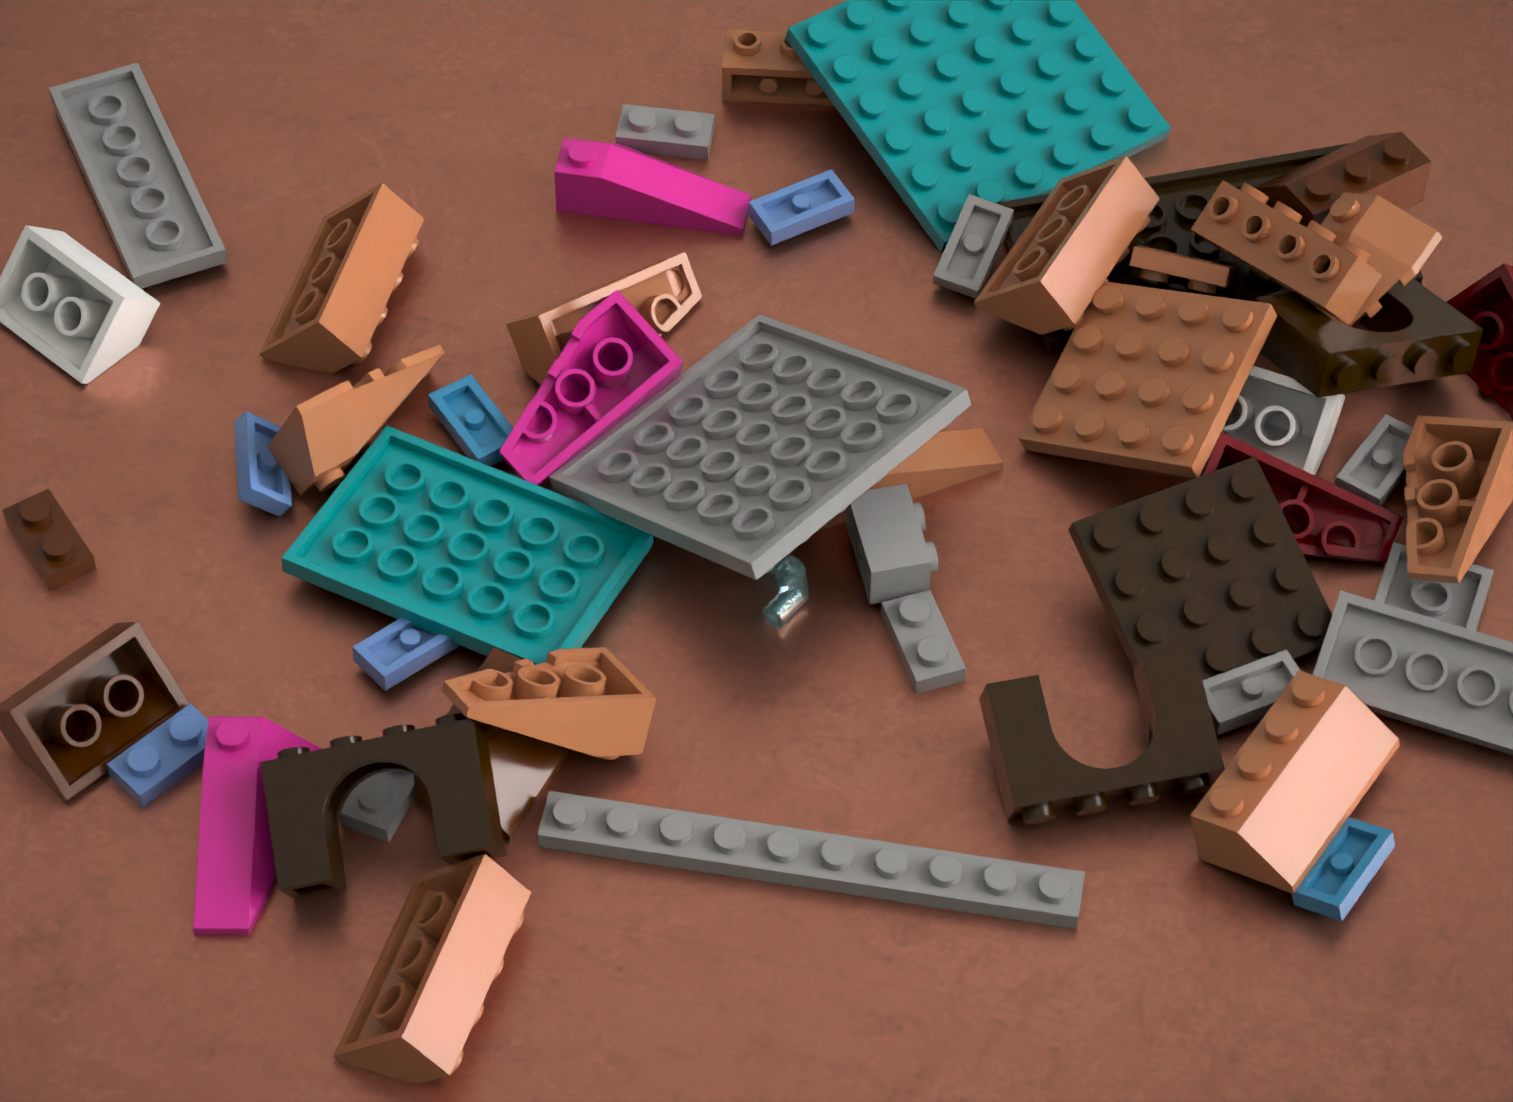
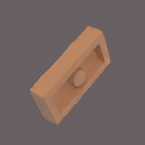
M1141 245L1134 246L1129 265L1141 268L1139 277L1168 283L1170 275L1189 279L1187 288L1216 294L1217 286H1230L1234 266Z

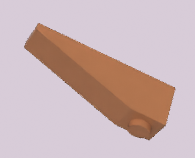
M1344 192L1332 204L1329 214L1321 225L1336 235L1333 243L1341 247L1344 241L1348 240L1368 252L1371 256L1367 264L1382 274V276L1350 325L1340 321L1317 306L1315 307L1328 317L1347 326H1351L1364 315L1372 318L1382 308L1378 300L1396 282L1405 286L1413 279L1443 237L1436 229L1379 195ZM1270 360L1268 361L1265 370L1290 377Z
M686 252L676 254L506 324L523 370L542 385L549 369L564 349L579 320L617 289L659 336L669 332L702 298Z
M440 344L401 359L391 366L385 374L378 368L368 372L363 377V380L354 386L349 381H345L297 405L267 447L300 496L315 488H318L320 493L326 492L344 480L346 475L343 471L443 356L445 351Z
M1418 415L1403 452L1404 468L1406 471V488H1404L1408 521V525H1406L1407 574L1409 579L1459 584L1513 501V422Z
M982 428L940 430L919 447L914 454L907 457L886 474L880 482L868 490L907 483L911 498L915 499L1003 469V462ZM846 509L822 526L819 531L846 522Z
M606 647L559 649L548 652L546 662L534 665L532 661L526 658L515 661L510 672L502 673L498 670L485 669L445 680L442 687L444 694L467 718L607 760H614L624 755H640L643 753L657 699Z

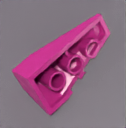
M564 138L554 171L556 212L743 236L748 216V202L751 201V195L625 145L578 138Z
M618 289L615 290L579 320L571 333L570 339L559 357L552 364L545 380L522 413L500 449L499 454L521 479L540 486L549 479L548 476L680 376L683 361Z
M209 716L203 760L193 919L194 935H250L276 883V869L261 762L277 759V753L287 748L308 747L310 752L322 749L264 717Z

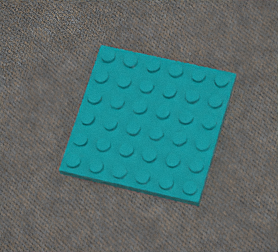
M846 0L789 27L786 34L788 43L940 252L945 250L969 194L996 204L1003 201L1050 194L1060 179L1124 156L1129 158L1167 139L1172 129L1075 0Z

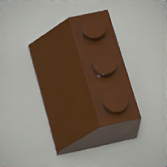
M1403 132L1365 136L1254 188L1269 197L1266 205L1271 208L1279 201L1302 216L1299 222L1301 225L1307 227L1311 220L1321 225L1329 214L1332 204L1344 192L1379 195L1402 210L1422 202L1431 161Z
M115 623L0 703V730L16 755L63 801H67L108 772L107 763L190 703L139 623Z
M494 647L477 672L493 669L507 673L512 671L515 661L522 659ZM453 704L446 715L462 712ZM478 721L486 729L502 836L503 839L510 842L572 749ZM414 775L416 800L431 806L430 797L424 783L418 776Z

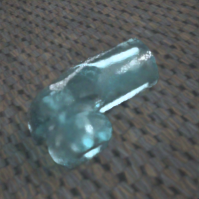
M792 555L784 557L769 571V575H776L773 582L778 585L780 592L762 611L767 622L777 628H781L808 600L810 594L805 565Z

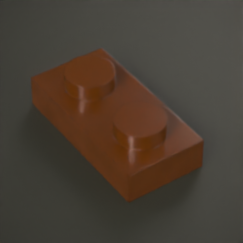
M49 489L3 509L6 524L49 590L96 569L94 556Z

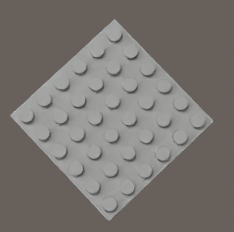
M759 314L548 477L553 491L591 506L600 513L757 580L769 572L800 544L806 542L811 535L837 514L843 512L849 504L870 487L880 482L886 474L907 457L914 454L919 447L935 434L950 425L956 417L971 406V401L967 388Z

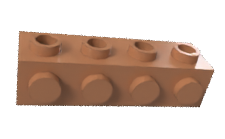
M726 29L722 63V101L834 106L786 40V31Z
M1222 180L1191 230L1224 253L1289 291L1296 292L1311 304L1350 325L1382 276V274L1367 264L1371 255L1348 240H1345L1341 247L1333 243L1336 235L1313 220L1310 221L1307 227L1301 225L1299 222L1302 216L1279 201L1271 208L1266 205L1269 197L1253 186L1244 183L1241 189H1238Z

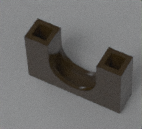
M1411 279L1405 286L1396 282L1378 300L1382 308L1372 318L1366 315L1361 318L1360 324L1369 331L1353 328L1335 321L1296 292L1255 298V302L1271 304L1277 314V318L1260 353L1318 398L1471 373L1483 328L1414 279Z
M1194 647L1146 655L1140 659L1133 673L1146 722V745L1141 756L1129 764L1117 768L1101 769L1087 766L1073 759L1062 749L1052 732L1039 675L986 684L979 701L1007 821L1023 819L1025 825H1036L1056 818V812L1075 809L1076 814L1079 816L1091 815L1106 810L1108 808L1107 803L1128 800L1129 806H1139L1160 799V793L1179 790L1181 796H1194L1209 791L1212 787L1211 784L1215 783L1225 768Z
M462 713L449 714L437 718L435 726L415 730L414 725H396L384 729L382 737L363 740L361 736L339 737L330 741V748L311 752L308 747L287 748L277 753V759L261 762L278 890L293 899L347 888L339 837V819L342 807L350 793L361 782L375 774L386 771L412 773L418 776L424 783L430 797L439 858L446 863L452 865L486 854L491 859L506 856L486 729L478 721L467 718Z

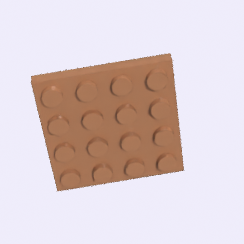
M1104 281L1085 309L1083 321L1075 326L1018 438L1027 451L1188 478L1199 477L1277 318L1273 306L1269 303Z

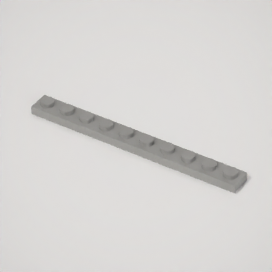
M555 791L548 792L537 834L538 847L1071 929H1077L1085 878L1084 871Z

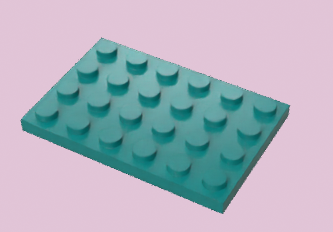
M387 425L281 559L283 572L396 619L403 618L411 621V625L432 634L439 635L441 633L450 637L451 642L485 656H488L495 647L520 659L527 658L536 665L546 662L548 652L582 647L652 548L653 535L600 513L591 506Z

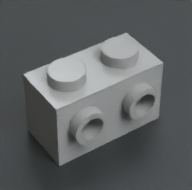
M907 483L865 491L847 506L846 528L869 604L881 603L929 590L931 573L938 572V557L934 543L932 541L925 542L923 533L926 531V522L921 503H913Z

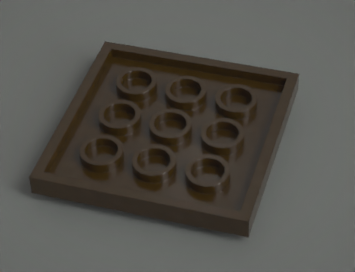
M1256 456L1075 521L1068 529L1133 670L1142 656L1194 647L1203 681L1286 649L1295 662L1316 655L1321 651L1332 613Z

